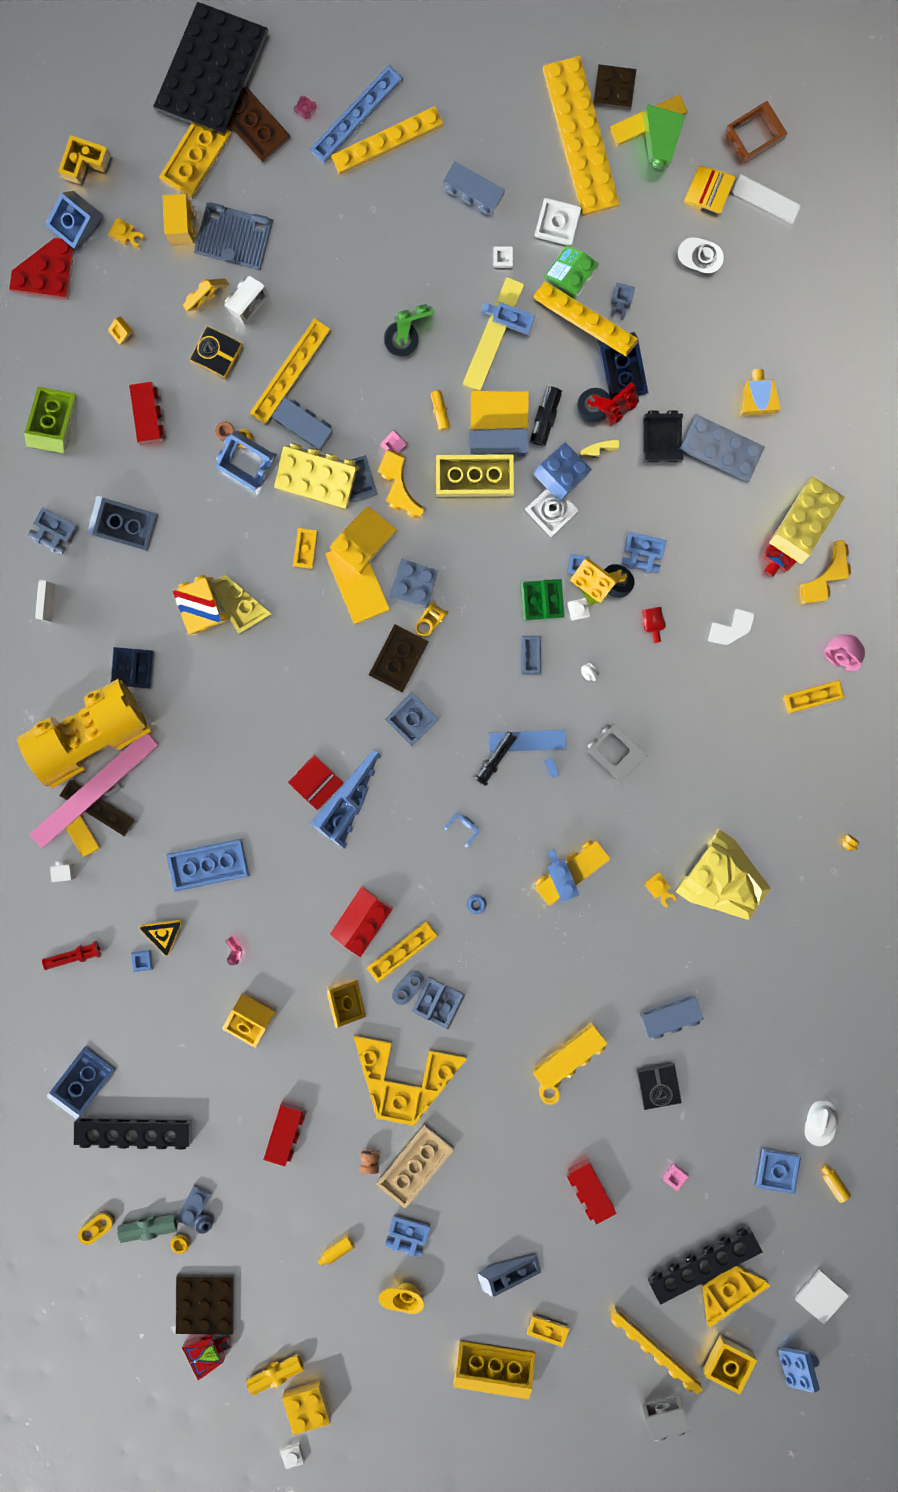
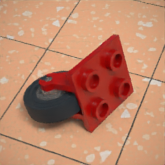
M632 382L612 400L605 390L590 388L580 395L577 408L584 420L591 423L607 420L608 424L612 426L614 423H618L624 414L637 406L639 398L635 385Z

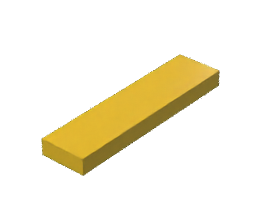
M680 94L655 105L656 107L683 115L688 113ZM644 111L610 126V131L617 146L645 133Z
M425 921L371 963L367 970L379 983L437 938L438 934L428 921Z

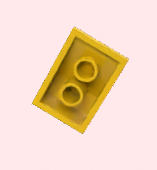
M367 506L343 530L329 548L361 574L396 533L397 529Z

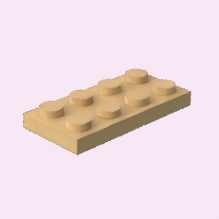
M424 1124L376 1182V1185L406 1209L451 1155L454 1148Z

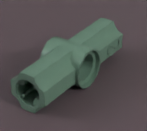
M175 1214L158 1218L153 1216L145 1217L137 1222L119 1225L117 1227L118 1239L120 1243L139 1239L141 1241L151 1240L158 1237V1235L177 1232L178 1223Z

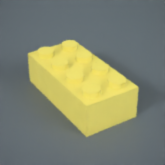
M436 455L437 497H497L514 495V455Z
M812 476L804 485L769 543L802 564L812 553L845 497Z

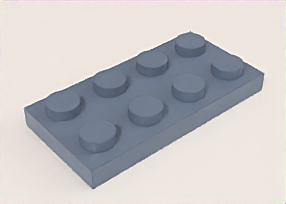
M695 414L679 450L743 481L749 482L765 446Z

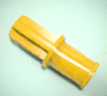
M436 390L431 392L434 406L433 413L436 414L438 429L451 427L446 412L448 408L445 407L442 391Z

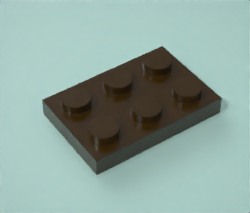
M394 624L369 676L403 693L429 641Z

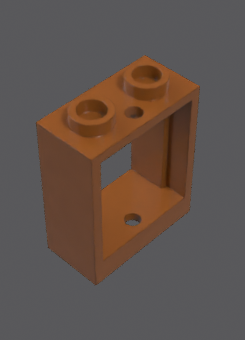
M768 101L730 123L725 130L727 141L734 145L737 157L743 160L745 164L783 141L788 134ZM761 116L774 138L748 153L735 131L756 117Z

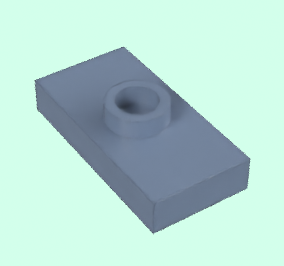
M521 636L522 674H541V636Z

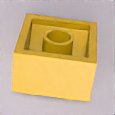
M242 993L222 1029L256 1048L275 1011Z

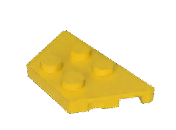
M737 1265L702 1283L706 1320L709 1328L770 1287L768 1281Z

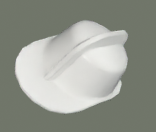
M691 237L684 240L678 249L679 260L689 268L704 273H712L717 271L723 264L724 255L722 249L711 241Z
M818 1101L808 1111L805 1136L815 1146L827 1145L835 1136L838 1111L832 1103Z

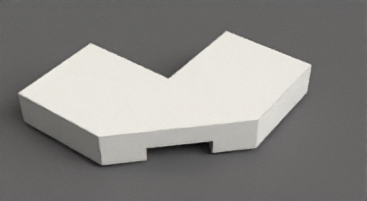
M735 609L731 627L713 622L707 641L723 646L731 644L751 631L755 613Z

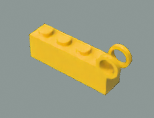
M593 1023L532 1069L534 1076L542 1084L540 1087V1097L545 1104L553 1105L559 1100L558 1086L563 1078H570L575 1074L577 1067L580 1065L582 1067L591 1061V1056L595 1053L599 1055L606 1049L605 1045H607V1042ZM546 1089L556 1091L552 1098H546L543 1093Z

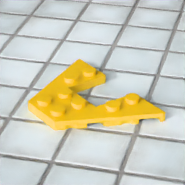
M358 1035L353 1037L376 1118L415 1126L420 1117L426 1112L431 1103L467 1059L465 1056L429 1050L422 1087L384 1080L392 1042Z

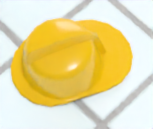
M403 1283L396 1288L385 1289L379 1295V1303L389 1310L416 1314L424 1308V1301L420 1296L421 1291L410 1283Z

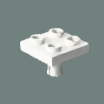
M545 489L525 508V511L550 538L579 512L566 496L559 501L548 489Z

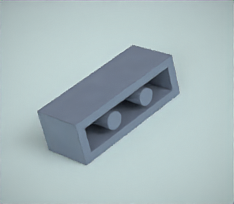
M455 161L443 180V187L447 193L451 195L457 194L462 197V201L469 205L473 203L485 214L490 213L494 215L505 194V189Z
M284 397L272 415L273 420L321 452L333 435V430L330 429L332 426L323 419L321 422L315 418L316 415L308 409L302 410L299 407L300 404L294 399L290 398L288 400Z
M528 428L470 429V454L505 455V453H513L515 457L524 456V453H528Z
M694 995L640 1013L646 1033L649 1038L653 1037V1039H659L664 1036V1033L669 1031L671 1033L679 1032L686 1025H689V1027L696 1026L704 1019L697 998Z

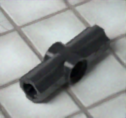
M546 386L541 406L539 405L534 421L536 423L530 438L531 443L538 446H546L551 427L554 425L558 412L556 410L560 402L562 390Z

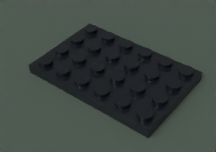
M197 1L153 105L154 109L225 136L269 32L268 28Z

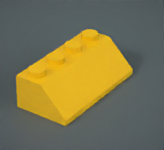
M460 1341L453 1387L529 1399L533 1385L535 1353Z

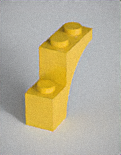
M388 449L378 469V472L382 473L381 477L390 481L392 478L395 479L386 501L390 502L389 506L400 510V508L407 510V514L412 517H421L426 508L413 499L404 481V464L407 457Z
M845 540L833 542L831 561L820 577L812 582L799 585L802 604L827 601L828 597H830V587L826 582L849 578L851 566L850 563H847L849 548L845 544Z

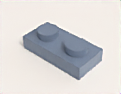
M194 1184L176 1220L193 1229L195 1219L201 1214L211 1193Z

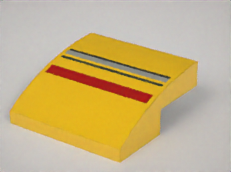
M698 166L684 203L699 209L703 207L721 214L736 176L716 169Z

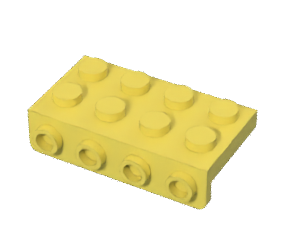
M296 443L283 446L274 485L275 488L345 509L348 508L356 472L360 468L359 465L355 464L356 461L350 459L342 461L337 459L338 456L326 453L325 456L319 454V450L313 448L305 450L301 448L302 445Z

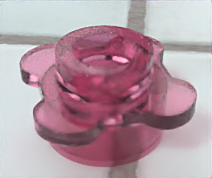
M301 96L297 105L294 106V111L303 115L305 119H309L311 112L317 106L314 101L311 102L306 96Z

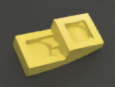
M619 440L593 444L580 451L579 457L599 458L600 451H617L619 449Z

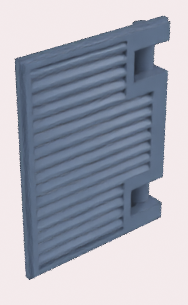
M207 202L194 253L261 270L273 219ZM212 211L220 213L219 219L211 217ZM256 222L265 224L264 230L255 229Z

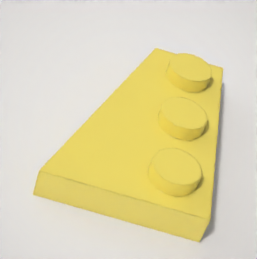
M227 575L209 584L239 634L272 615Z

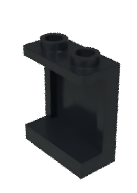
M651 410L648 411V414H644L643 463H681L683 461V452L679 450L682 444L683 413H678L677 410H670L667 413Z

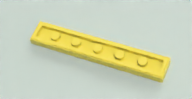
M506 277L495 307L501 302L515 308L524 284ZM494 316L489 318L463 381L464 386L476 391H481L507 328L492 322Z

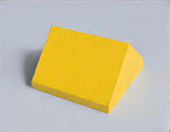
M357 980L332 985L327 988L336 1028L366 1017Z

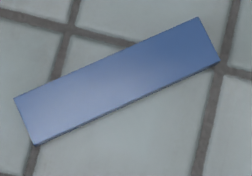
M566 730L511 732L517 736V739L508 751L566 749ZM507 732L489 733L490 752H494Z

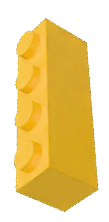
M591 840L587 841L581 846L583 849L580 852H573L566 858L568 860L566 864L575 885H578L610 860L596 840L593 842ZM543 875L536 881L537 885H535V888L549 906L560 898L550 875L547 877Z

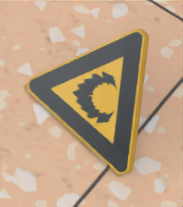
M175 920L140 925L139 929L165 956H168L182 922Z

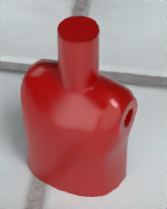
M662 607L642 610L644 630L652 633L654 643L661 642L660 631L666 627Z

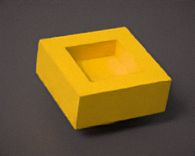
M121 316L115 318L108 329L120 345L125 343L133 332Z

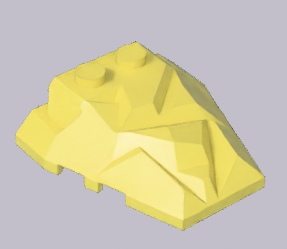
M718 829L708 843V849L688 877H684L675 892L691 903L749 920L771 888L738 843Z

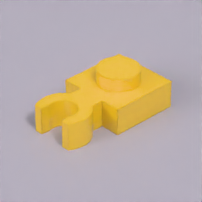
M118 217L108 233L110 237L125 245L128 241H131L132 245L138 249L140 245L135 242L136 238L145 239L142 233L133 232L135 230L134 226Z
M660 872L644 882L655 899L661 896V902L665 907H668L666 903L667 897H671L673 901H676V897L672 893L667 892L671 887Z

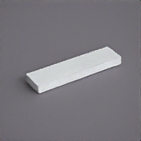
M733 171L731 175L736 176L729 193L793 224L802 205Z

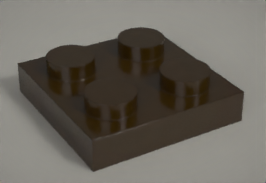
M598 64L593 105L631 110L637 69Z

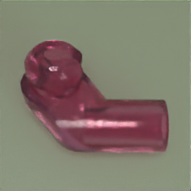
M232 936L225 941L231 949L227 958V963L231 966L238 964L242 955L241 946Z

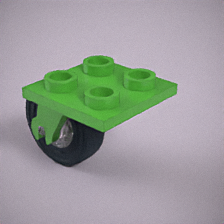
M423 304L417 306L415 311L403 310L397 313L398 316L394 317L396 322L389 325L384 333V344L391 354L403 357L411 354L416 349L419 338L411 322L435 314L431 306Z

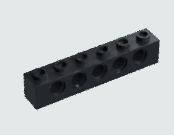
M78 1118L74 1121V1145H79L80 1148H90L91 1145H98V1148L118 1146L117 1148L126 1149L129 1146H137V1149H147L148 1146H156V1149H167L168 1146L183 1150L192 1143V1120ZM91 1130L98 1131L99 1137H93ZM110 1130L117 1131L118 1138H113L110 1135ZM134 1130L137 1133V1138L130 1137L129 1131ZM148 1131H154L157 1137L154 1139L150 1138ZM167 1131H173L176 1138H169Z
M740 1228L735 1232L736 1234L730 1237H722L717 1244L713 1246L707 1245L701 1249V1252L689 1254L684 1258L685 1260L670 1264L667 1267L668 1269L652 1273L648 1281L659 1304L661 1305L763 1253L751 1228ZM742 1243L743 1246L740 1250H735V1244ZM719 1252L726 1253L722 1259H718L717 1254ZM702 1261H709L706 1267L699 1266ZM686 1269L692 1270L689 1276L682 1275L683 1271ZM668 1278L675 1279L671 1285H667L665 1282Z

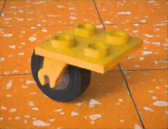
M587 557L570 579L577 587L581 588L599 603L608 594L617 598L627 596L635 584L632 573L626 567L612 564L603 570Z

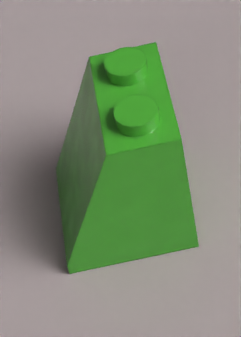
M647 104L643 112L648 161L653 164L652 167L663 170L664 167L668 168L672 162L685 115Z

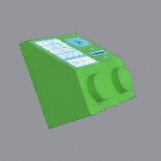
M566 246L544 278L571 298L576 299L597 270L599 263L583 251Z

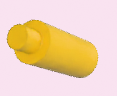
M828 1165L821 1168L824 1173L822 1177L840 1203L847 1201L851 1194L836 1171L830 1169Z
M347 1236L322 1253L323 1257L318 1259L321 1266L326 1263L330 1265L355 1248L353 1241Z

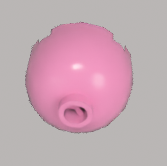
M854 635L836 636L829 642L825 650V657L829 662L837 667L841 664L846 667L845 670L847 671L858 670L865 657L864 646Z

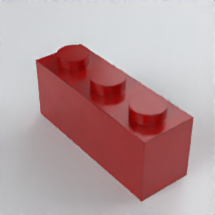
M153 382L129 385L137 442L140 445L163 442L162 436H165V428L160 423V417H163L162 408L158 406L157 398H160L159 388L155 387Z
M281 1102L263 1160L284 1167L287 1161L291 1162L294 1154L291 1148L293 1143L297 1144L300 1135L297 1132L298 1125H303L306 1115L302 1114L303 1107Z
M589 1159L568 1169L569 1176L567 1178L571 1186H576L579 1191L576 1195L580 1203H585L588 1209L585 1212L590 1221L594 1220L597 1225L617 1214Z

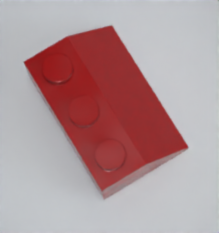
M361 886L330 935L345 948L361 958L393 907Z

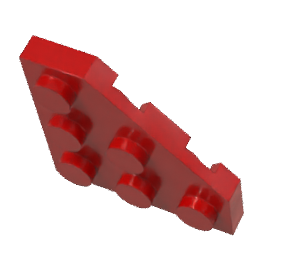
M61 238L52 239L12 270L9 290L68 299L75 248Z

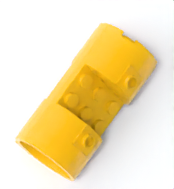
M118 678L103 688L90 692L84 697L86 707L82 708L75 715L66 717L61 723L55 718L49 717L38 722L32 729L17 737V743L25 761L43 785L46 787L50 786L52 789L85 770L82 760L109 744L113 748L116 747L117 750H120L151 732L148 720L143 712L140 711L136 703L137 701L122 680Z

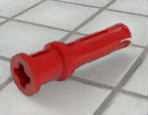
M94 941L93 944L87 946L80 945L76 950L42 959V965L44 970H48L76 961L86 962V959L93 957L100 958L102 956L101 947L98 941Z

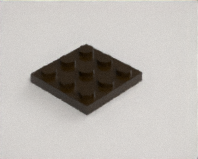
M177 1275L176 1334L233 1335L234 1275Z

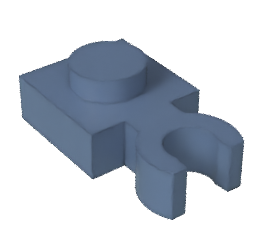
M616 283L611 302L616 304V306L611 311V317H614L616 311H620L622 313L621 319H624L626 315L624 306L630 308L635 287Z

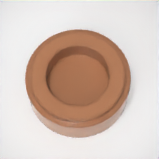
M227 421L220 422L215 429L216 436L221 441H225L228 434L235 432L233 425Z

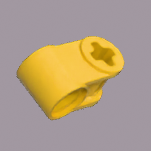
M433 600L417 622L416 633L420 637L430 636L446 617L448 611L442 610ZM422 623L429 625L430 630L427 633L420 632L419 626Z

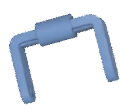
M456 813L443 829L446 831L456 817L459 818L465 826L475 831V834L465 845L468 847L478 835L479 829L473 825L474 822L468 817H463Z

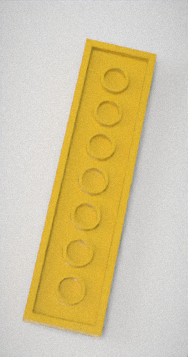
M581 56L543 65L544 75L582 216L618 207L620 203Z

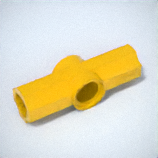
M296 1354L280 1363L278 1361L271 1363L263 1371L247 1378L246 1384L249 1392L254 1396L270 1387L276 1388L285 1383L288 1378L304 1371L305 1368L301 1357Z

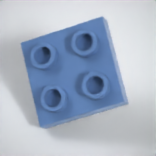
M782 1347L778 1350L788 1387L813 1393L820 1390L814 1369L820 1364L817 1356L811 1355L807 1351Z

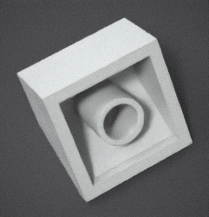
M250 276L240 281L237 286L238 290L226 298V304L224 305L243 324L249 320L269 296L265 286Z

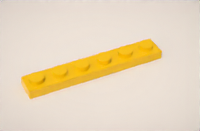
M434 106L332 154L331 158L339 175L442 127V119Z
M546 281L533 295L534 300L624 356H627L638 343V338Z
M314 318L249 413L251 416L267 425L284 397L287 396L330 333V328Z
M616 1307L610 1311L611 1322L619 1329L622 1327L629 1339L638 1341L641 1344L640 1348L647 1354L651 1353L655 1357L654 1360L661 1367L665 1365L673 1378L676 1380L679 1378L683 1381V1386L689 1392L694 1391L698 1395L703 1390L701 1383L622 1312Z

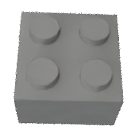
M679 1395L642 1404L651 1441H663L666 1437L673 1435L682 1436L685 1432L689 1431Z

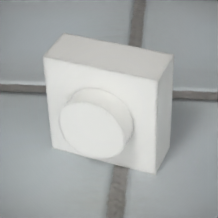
M513 246L493 247V268H513Z
M586 598L567 602L571 621L590 617Z
M299 1443L281 1448L280 1452L285 1469L304 1464Z

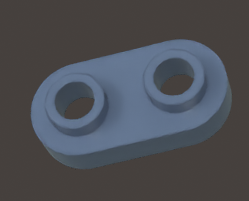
M418 971L408 973L393 990L392 998L394 1002L398 1005L407 1004L423 987L424 976ZM413 978L418 979V984L413 985L411 980ZM400 992H403L405 994V998L400 999L398 997V994Z

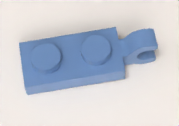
M484 302L482 313L494 316L492 322L526 335L529 334L535 319V315L499 302L497 307Z
M554 849L547 851L552 863L547 866V869L561 902L563 903L579 896L580 894L565 859L559 861Z

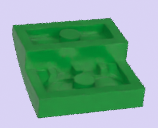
M562 579L520 582L523 621L564 617Z

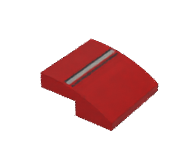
M315 755L288 781L316 810L344 783Z

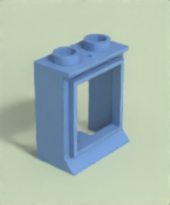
M239 431L228 434L224 441V444H226L224 449L216 457L218 462L215 467L255 491L263 485L277 454L268 451L239 433ZM238 444L264 458L255 478L230 463Z

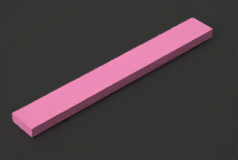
M148 734L132 742L29 834L41 849L46 847L158 747L156 742Z

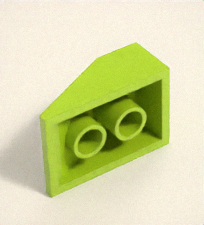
M43 387L37 388L24 432L26 447L65 453L75 405V393Z

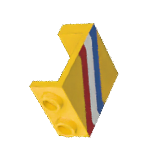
M205 575L196 577L194 579L195 582L191 584L189 582L178 585L179 589L172 591L188 634H197L229 620L227 613L220 614L209 585L210 582L214 581L213 577H206Z

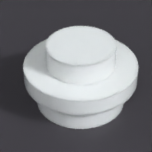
M588 663L581 667L582 675L586 680L595 681L597 679L599 671L594 665Z

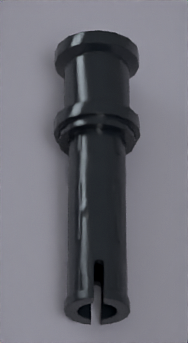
M507 731L489 759L482 762V767L477 774L473 775V778L487 786V781L493 773L497 772L498 764L515 742L517 736Z

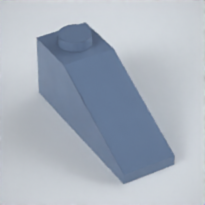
M534 1254L492 1265L478 1272L482 1291L495 1297L540 1274L541 1270L537 1255Z

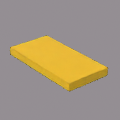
M191 124L159 176L160 180L193 199L230 139L232 132L227 129L225 136Z
M333 551L325 553L354 625L390 610L371 563L360 574Z

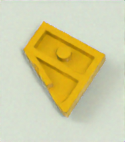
M225 278L205 279L199 284V289L196 292H192L186 297L187 301L182 306L186 311L197 310L215 296L214 292L219 287L226 288L229 283Z

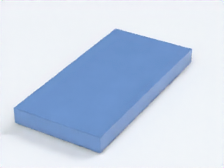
M242 838L166 854L174 892L250 876Z

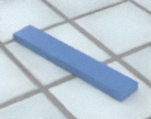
M388 65L310 148L311 152L325 164L331 158V155L345 143L403 81V77Z

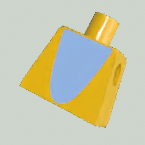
M764 369L753 370V380L746 381L744 384L741 415L778 413L781 408L774 379L765 380Z

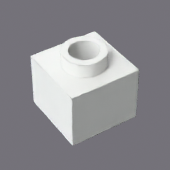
M58 861L55 866L50 867L52 882L75 879L73 863L68 864L67 861Z

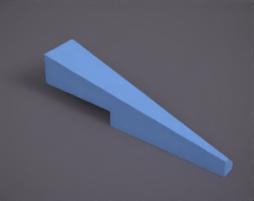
M374 750L310 823L318 832L344 849L347 845L345 842L349 832L352 833L353 830L351 825L354 817L359 814L369 789L367 784L370 776H374L375 771L373 768L376 760L381 758V755Z

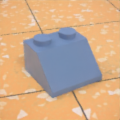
M75 191L62 192L45 225L70 246L77 248L95 230L103 214Z

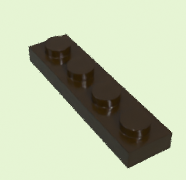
M69 780L59 796L68 800L82 787ZM98 799L85 811L124 837L135 822V820L102 799Z

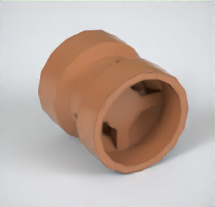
M371 1150L361 1151L360 1158L362 1159V1164L360 1165V1172L364 1174L379 1173L377 1161L380 1159V1153Z

